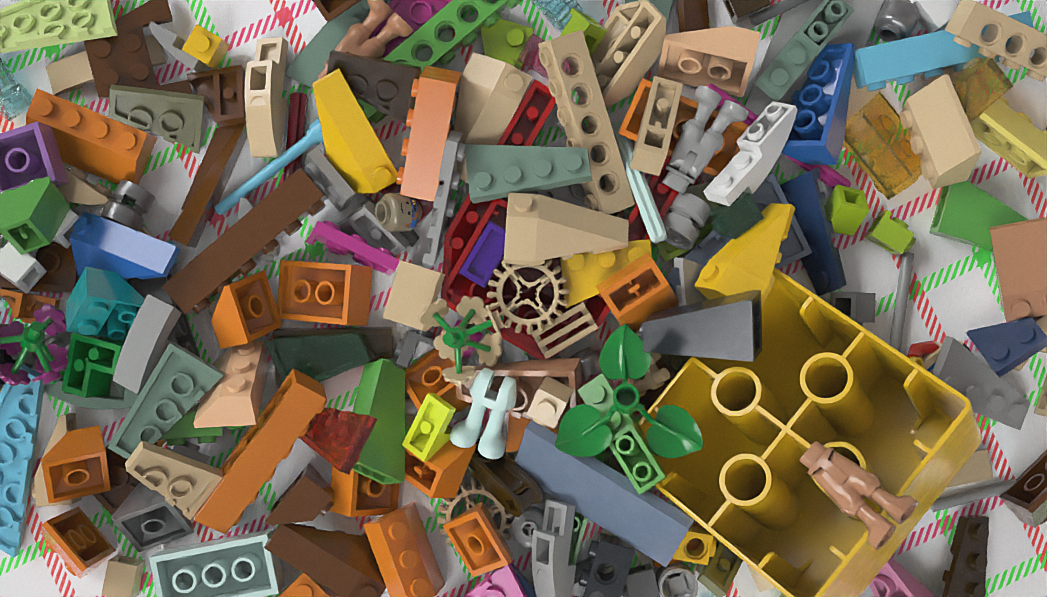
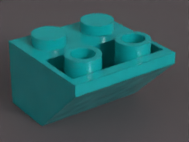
M85 267L66 302L67 331L81 335H93L125 341L145 299L117 272Z

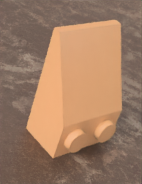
M724 26L665 35L657 77L694 87L699 85L707 87L711 83L729 95L743 98L754 64L761 32L735 26Z

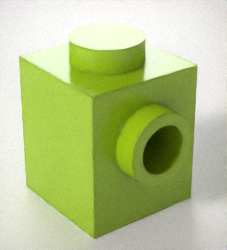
M836 185L827 199V204L824 205L827 220L832 221L834 233L849 236L855 234L869 212L863 190Z

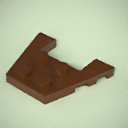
M150 0L116 19L115 24L118 36L84 41L99 99L109 100L111 84L193 94L189 79L157 85L142 28L148 27L151 21L158 25L173 22L168 0Z

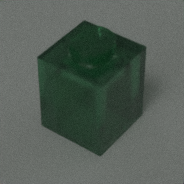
M742 192L731 206L719 204L708 212L714 220L711 222V225L717 234L731 239H737L764 218L750 195L746 192Z

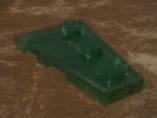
M360 332L274 338L264 341L282 382H284L293 368L318 382H322L365 364L372 359Z

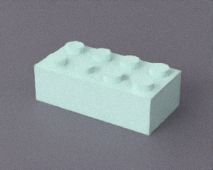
M274 528L158 551L149 557L156 596L264 597L279 594L285 587L281 561L279 557L264 548L273 534Z

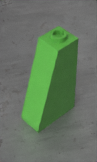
M963 181L942 187L929 233L993 252L989 227L1026 221L1028 219L971 182Z
M381 358L378 361L364 364L339 465L384 485L403 483L405 478V447L402 446L405 439V371L396 367L393 361Z

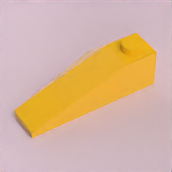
M770 203L708 261L701 270L694 287L709 300L752 290H761L762 307L775 282L772 272L774 265L780 263L782 254L779 252L780 244L788 236L795 207L792 204Z

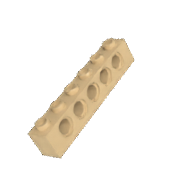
M960 0L945 31L955 35L952 41L967 48H970L973 43L980 47L977 53L993 60L996 55L1004 58L1001 64L1016 71H1019L1021 66L1027 68L1028 71L1025 75L1040 82H1043L1045 77L1047 78V34L975 0ZM987 25L986 32L981 36L982 29ZM1011 37V42L1006 47V42ZM1035 49L1034 55L1030 58L1032 51Z
M579 30L539 43V59L546 68L549 77L548 88L552 96L555 97L558 106L557 116L560 124L564 126L567 135L566 145L573 148H587L589 153L593 181L581 183L585 193L584 203L586 208L610 215L636 205L583 31ZM564 60L567 61L570 66L569 74H567L563 69ZM573 90L579 95L578 103H575L572 98ZM583 119L586 120L588 125L586 133L581 127ZM592 148L595 149L597 154L595 161L590 156ZM601 177L605 180V188L603 190L599 185Z

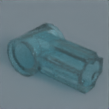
M0 58V114L7 121H11L29 109L33 98L27 89L18 83L5 60Z

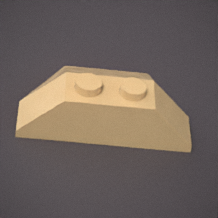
M638 0L617 6L603 26L607 33L591 55L606 109L633 93L662 52L666 35V17L649 0Z

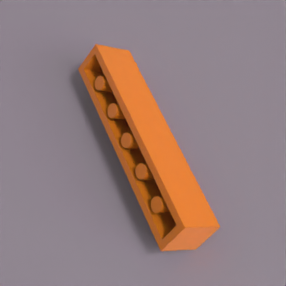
M294 368L259 414L256 425H251L220 467L223 479L196 512L194 521L225 535L232 526H236L239 523L244 509L248 504L254 503L258 497L259 489L265 481L269 482L272 479L280 461L290 455L294 442L299 436L302 437L307 432L310 421L315 414L321 413L327 403L324 384Z

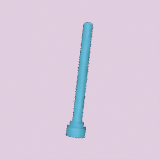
M319 118L309 125L310 129L306 131V136L216 204L215 212L219 215L226 213L240 202V198L248 196L314 144L319 145L320 143L324 144Z

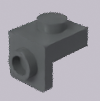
M419 329L417 331L409 330L406 339L399 340L394 355L398 357L396 364L406 368L410 367L420 341L434 346V332L429 330L426 332Z

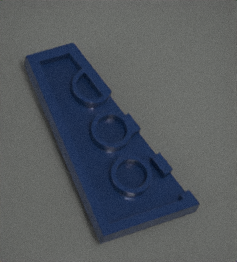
M818 167L780 184V187L788 204H792L795 207L794 216L812 251L811 254L800 259L819 297L841 289L847 285L839 250L833 245L831 236L834 233L832 221L827 220L824 208L827 201L825 193L820 192L817 180L820 178Z

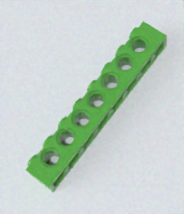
M452 0L382 60L421 67V73L426 65L438 67L441 64L444 67L456 57L454 52L464 45L467 48L478 39L477 33L482 27L486 25L489 29L501 19L500 13L508 7L510 9L515 8L522 0H499L493 4L485 0ZM468 10H474L478 13L477 19L472 23L462 20L463 14ZM445 29L455 31V37L450 42L440 40V34ZM423 48H429L433 51L432 57L425 62L419 61L417 59L418 52ZM357 99L359 104L363 105L364 113L370 123L374 122L377 124L387 116L376 110L377 108L361 99Z

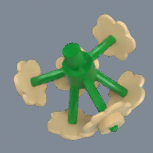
M464 296L461 299V303L457 305L456 310L458 314L464 316V319L456 327H451L444 320V316L449 312L447 302L444 299H438L436 302L427 304L418 317V321L423 324L425 329L431 328L432 325L434 327L441 325L443 328L441 335L434 339L433 345L437 350H440V358L447 359L449 357L450 360L455 361L453 368L442 370L444 380L451 381L455 385L466 384L469 379L476 378V368L474 366L462 365L463 351H466L468 346L476 348L477 354L480 355V364H486L490 367L496 364L498 357L503 351L500 345L502 342L500 329L505 327L503 324L504 317L499 314L498 310L492 312L489 305L484 307V301L480 297L470 298ZM473 322L476 324V326L472 328H465L468 324H472ZM493 326L496 331L494 334L487 333L481 342L470 340L472 334Z

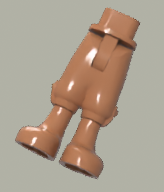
M367 0L370 6L367 18L362 24L356 23L350 26L348 33L334 50L381 59L386 50L385 45L398 36L407 37L413 29L383 0ZM389 17L386 26L376 37L374 36L370 39L369 37L372 35V32ZM326 61L324 62L326 67L317 76L319 79L327 75L328 63Z
M818 441L814 442L800 458V462L810 469L808 474L838 503L841 512L850 516L857 515L865 523L869 531L868 543L875 550H879L888 542L894 534L896 526L866 504L867 502L863 498L867 497L875 501L898 524L905 522L919 504L912 496L903 495L898 497L886 492L881 488V482L875 473H868L853 461L836 452L832 447L826 449Z

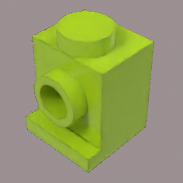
M572 8L569 12L572 17L560 36L582 30L591 57L607 33V30L590 15Z
M888 210L879 212L864 237L892 255H900L903 252L907 253L916 241V238L913 237L914 233L908 230L909 225L896 217L890 219L892 212Z

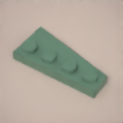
M361 0L331 22L326 23L288 66L284 75L313 89L312 83L319 80L317 76L326 67L324 62H327L330 51L337 47L348 33L350 26L356 23L362 24L370 12L367 0Z
M466 144L465 158L469 193L473 204L508 197L509 192L531 193L593 181L587 148Z

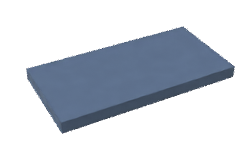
M532 419L525 428L515 463L537 483L540 489L559 501L576 505L575 511L664 567H667L694 519L649 491L639 495L627 477L593 456L575 457L559 451L555 447L557 434L537 424Z

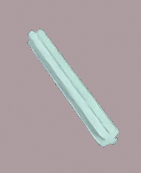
M623 121L611 122L625 172L651 242L665 241L667 239L666 229L644 173L629 168L634 148L630 139L618 134Z

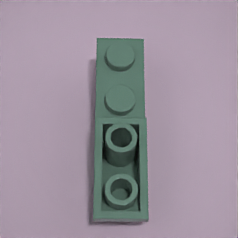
M824 0L754 84L775 102H778L855 10L843 0Z

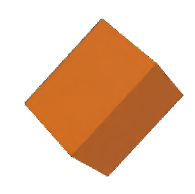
M483 501L442 525L472 577L512 562L513 552Z

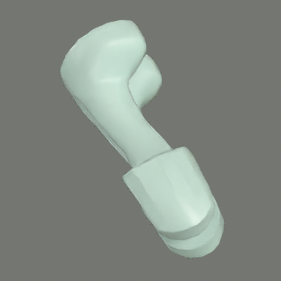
M483 368L469 388L473 399L469 414L465 420L453 426L450 440L454 445L461 448L472 447L479 438L486 407L492 409L480 438L478 451L486 458L498 459L503 456L506 442L502 434V425L506 411L515 407L517 383L516 379L505 376L499 388V393L492 391L490 387L495 371Z

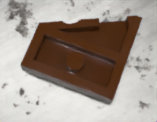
M242 65L187 74V79H189L197 94L204 96V105L219 127L246 123V73Z

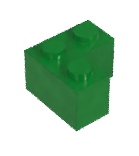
M72 332L67 357L69 363L66 366L67 369L64 373L61 391L84 398L108 396L112 375L115 373L125 341Z

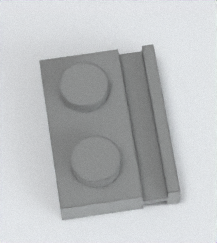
M316 147L307 154L302 169L306 170L324 191L335 208L342 212L349 206L355 192Z

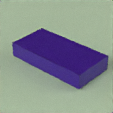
M489 221L459 273L485 288L494 274V269H497L504 257L506 230Z

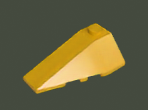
M340 69L313 82L312 86L327 160L353 189L355 194L376 193L396 182L398 171Z

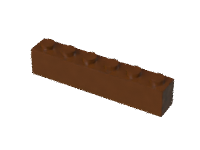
M299 168L161 287L184 314L196 313L199 315L212 304L209 300L217 293L222 294L224 286L233 283L232 280L240 273L244 276L257 266L255 260L262 254L268 256L280 246L278 241L286 234L291 236L303 226L301 221L309 214L313 217L322 211L326 206L324 201L329 197L306 170Z

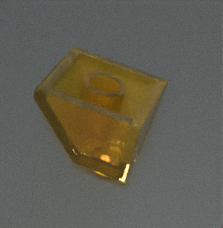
M992 57L973 58L963 66L964 71L954 81V89L969 123L1013 87V84Z

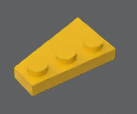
M650 239L628 241V248L598 254H591L589 252L573 254V258L562 260V257H560L562 277L567 278V282L563 283V289H569L570 292L569 294H564V300L568 301V306H565V309L599 294L596 288L598 284L644 254L648 253L652 258Z

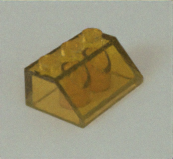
M881 92L847 118L842 146L847 148L855 158L857 166L867 173L874 182L875 188L887 200H890L914 184L922 176L921 160L918 154H914L910 144L911 136L908 129L903 128L900 115Z

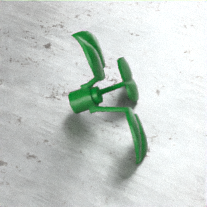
M623 324L607 339L599 360L601 371L607 379L618 380L622 378V384L617 386L613 392L614 405L610 407V410L602 419L600 412L591 405L581 404L568 410L561 420L555 447L570 456H596L605 451L612 441V432L605 423L617 411L621 414H631L636 410L649 423L653 424L647 430L646 440L650 449L660 457L668 459L679 458L699 451L703 447V440L695 420L684 409L675 405H664L659 408L656 419H654L644 409V406L639 403V392L635 386L628 384V378L635 380L643 377L650 369L652 357L650 352H644L643 341L640 340L628 325Z

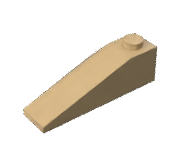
M473 52L461 75L458 86L459 94L455 109L454 131L463 133L461 143L497 145L517 110L532 76L506 62ZM464 155L463 162L458 161L456 171L461 172L460 180L468 183L466 158Z
M509 192L504 264L535 266L545 264V260L562 257V260L572 259L573 254L589 252L591 254H598L628 248L629 220L540 194Z

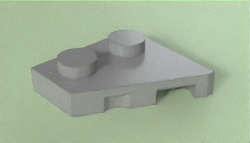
M367 201L337 224L340 227L339 231L349 236L351 234L359 235L367 240V245L376 249L378 247L388 249L394 253V257L404 251L410 243L399 231L388 232L377 222L375 217L376 207L370 201Z

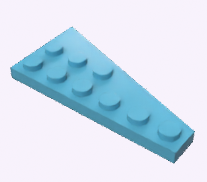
M23 363L20 369L28 372V377L31 380L28 385L19 383L16 386L5 383L0 392V550L13 558L20 554L45 387L42 380L39 382L32 381L33 378L41 374Z

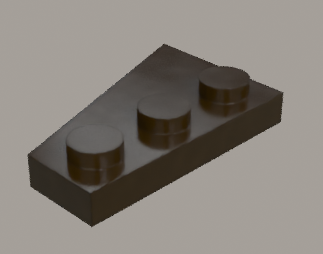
M335 50L330 51L327 75L340 69L356 99L363 100L377 108L376 110L386 115L388 114L406 125L409 108L414 109L416 100L415 97H411L414 78H420L421 67Z

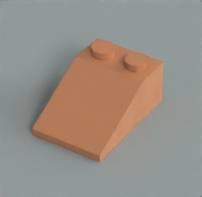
M1047 217L989 227L1000 302L1006 322L1047 315Z

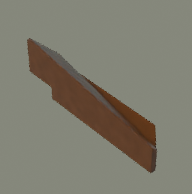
M246 123L215 129L181 210L183 211L171 228L168 237L185 246L197 247L207 222L212 220L215 206L222 197L248 137Z

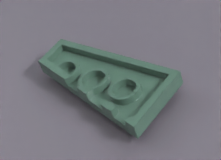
M171 342L107 448L128 460L141 441L154 445L226 373L178 344Z

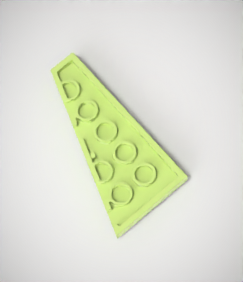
M21 0L0 9V54L118 36L111 0Z

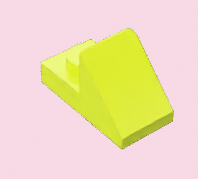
M427 393L402 446L422 461H428L450 440L451 429L448 428V425L456 408L437 394Z

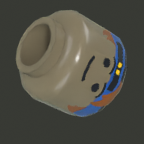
M400 193L385 194L376 204L375 208L377 222L388 232L411 231L417 226L422 216V208L416 198L402 196Z

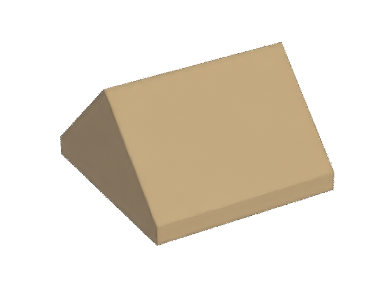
M400 260L382 318L427 332L428 329L423 327V324L418 321V317L427 304L437 301L445 274Z

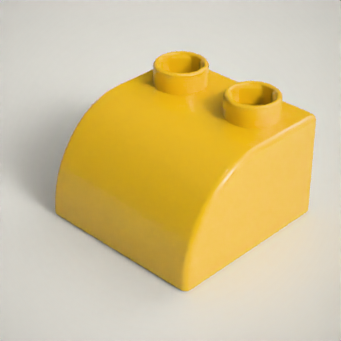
M774 267L772 275L775 277V282L761 307L762 351L755 361L691 356L647 411L651 417L656 419L657 411L664 405H675L684 409L695 420L703 440L701 450L679 458L668 459L657 455L667 478L654 487L786 597H860L982 442V435L971 402L966 396ZM644 417L638 422L645 435L649 427L653 425ZM818 441L826 449L832 447L836 452L853 461L868 473H875L881 482V488L886 492L898 497L909 495L919 502L911 516L902 524H898L875 501L867 497L863 498L867 502L866 504L896 526L892 537L879 550H875L869 545L867 539L869 531L865 523L857 515L850 516L842 513L838 503L808 474L810 469L800 462V458L814 442Z

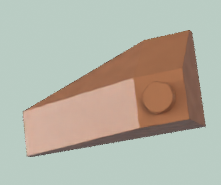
M548 358L499 363L492 367L487 365L474 366L476 368V377L483 368L495 371L490 390L498 393L505 376L516 379L517 398L515 407L506 411L511 413L512 417L518 419L523 417L532 420V417L526 414L546 376L574 389L555 428H559L561 420L568 410L574 406L581 405V396L577 391L582 387L581 358ZM469 379L466 384L456 385L457 399L472 403L473 399L469 388L474 379Z

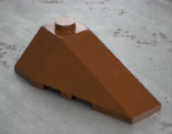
M295 523L278 524L264 546L267 551L342 597H381L386 589L367 534L354 535L341 530L316 529L315 526Z

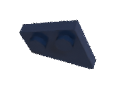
M1032 317L966 332L967 336L999 378L1047 347V335Z

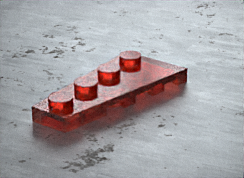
M324 407L321 413H316L312 418L307 432L298 438L338 471L349 475L354 465L358 462L360 453L378 419L365 414L360 415L350 411Z

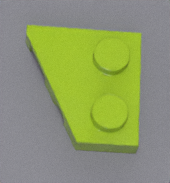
M502 18L489 29L485 25L481 28L484 55L506 62L521 70L534 29Z

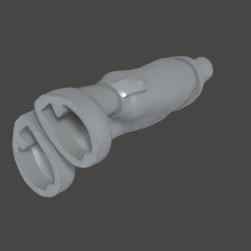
M699 85L695 91V97L698 100L696 115L694 119H689L682 125L681 136L666 167L668 173L662 182L681 194H684L690 183H695L694 180L705 169L715 152L722 149V133L733 122L744 121L749 114L745 108L735 102L724 100L714 123L705 132V124L720 103L722 96L703 85Z

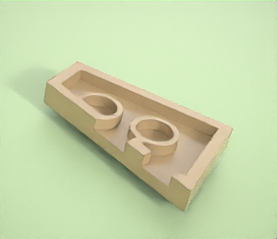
M145 441L139 443L125 462L127 472L149 489L158 491L164 496L167 503L172 507L176 505L189 520L192 519L223 479L221 469Z

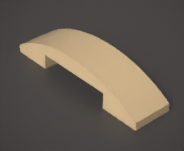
M144 36L152 67L166 64L167 61L163 47L155 36ZM86 50L60 59L45 67L53 95L55 96L81 89L84 84L94 82Z

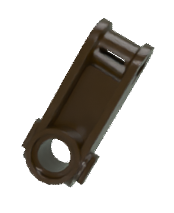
M480 439L477 440V446L467 469L514 517H520L526 508L532 504L542 502L543 494L540 487L505 452L498 459H489L482 456L478 451Z

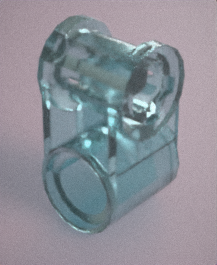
M531 0L533 5L561 33L572 17L569 13L572 8L584 12L576 0Z

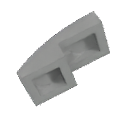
M152 21L150 22L148 27L167 52L194 72L203 71L205 64L181 50L185 40Z

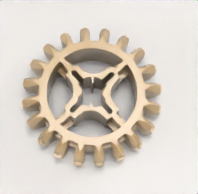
M547 259L544 265L514 264L511 267L509 264H504L503 260L501 264L506 271L501 273L499 270L494 269L493 273L500 277L498 282L489 280L488 285L497 287L496 292H488L487 297L497 298V303L489 305L491 310L500 307L502 312L499 314L509 318L504 324L505 328H509L513 321L517 323L516 333L521 332L522 325H527V333L532 334V325L534 324L538 325L540 332H544L543 321L547 320L549 325L554 326L555 322L550 316L553 313L558 317L564 315L556 308L558 304L568 306V301L560 300V294L566 295L570 292L569 289H560L559 284L567 282V278L561 277L557 280L555 277L561 271V267L557 266L553 271L548 268L552 263V259ZM535 268L542 271L544 275L535 282H526L518 274L517 270ZM510 277L517 287V295L505 305L503 287L507 278ZM518 280L528 288L541 283L536 288L537 293H535L537 295L535 300L539 304L538 307L529 299L521 300L518 304H515L520 298L519 293H523L520 292L522 287L517 282ZM551 281L554 297L550 308L547 310L539 299V292ZM522 304H529L535 308L540 316L533 319H524L511 312Z
M471 477V486L469 487L466 481L462 479L460 484L461 490H458L455 498H442L448 505L438 506L437 510L440 513L446 514L437 517V523L445 524L453 519V508L463 497L467 510L479 504L472 494H481L489 497L496 504L486 505L485 507L491 517H494V514L501 513V523L498 529L504 539H511L512 535L505 528L511 529L512 521L507 519L514 518V516L484 486L477 485L475 477ZM443 527L439 530L440 535L447 534ZM449 536L445 541L447 545L452 543Z

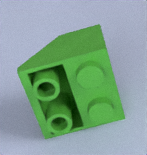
M49 176L34 179L28 184L13 190L0 192V233L21 255L49 245L69 212L70 204Z

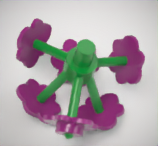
M48 303L43 305L41 309H37L34 312V317L37 320L25 329L19 321H13L8 326L0 327V349L6 350L10 356H14L18 352L20 353L15 364H0V378L5 383L13 386L19 385V383L23 385L30 383L31 380L28 377V372L20 369L28 352L37 353L35 370L39 373H44L33 378V382L42 380L44 385L49 383L55 384L56 380L62 378L60 372L66 370V366L69 363L66 357L68 354L67 349L64 347L59 348L56 344L46 346L44 343L45 331L49 336H55L57 332L63 333L67 329L66 321L63 320L65 318L64 312L56 310L52 304Z

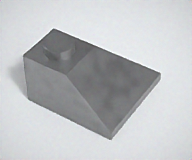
M142 482L134 488L112 515L113 523L138 552L194 533L191 520L183 515L181 509L176 505L172 507L165 501L163 495L156 490L149 489Z

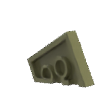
M111 84L109 95L110 118L141 131L148 130L164 137L163 140L173 144L177 142L189 147V151L197 154L200 153L204 105L203 95Z

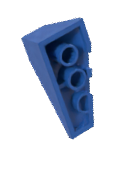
M854 43L826 44L809 68L807 80L801 89L795 90L791 96L793 101L790 105L796 106L797 114L781 154L808 165L838 164L845 137L855 52Z
M84 211L75 222L74 230L69 237L78 277L81 276L85 267L117 272L125 281L127 278L134 277L141 280L167 277L181 250L177 246Z

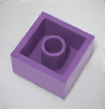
M37 121L0 133V192L13 190L28 184L34 179L48 176L57 187L69 184L51 126Z

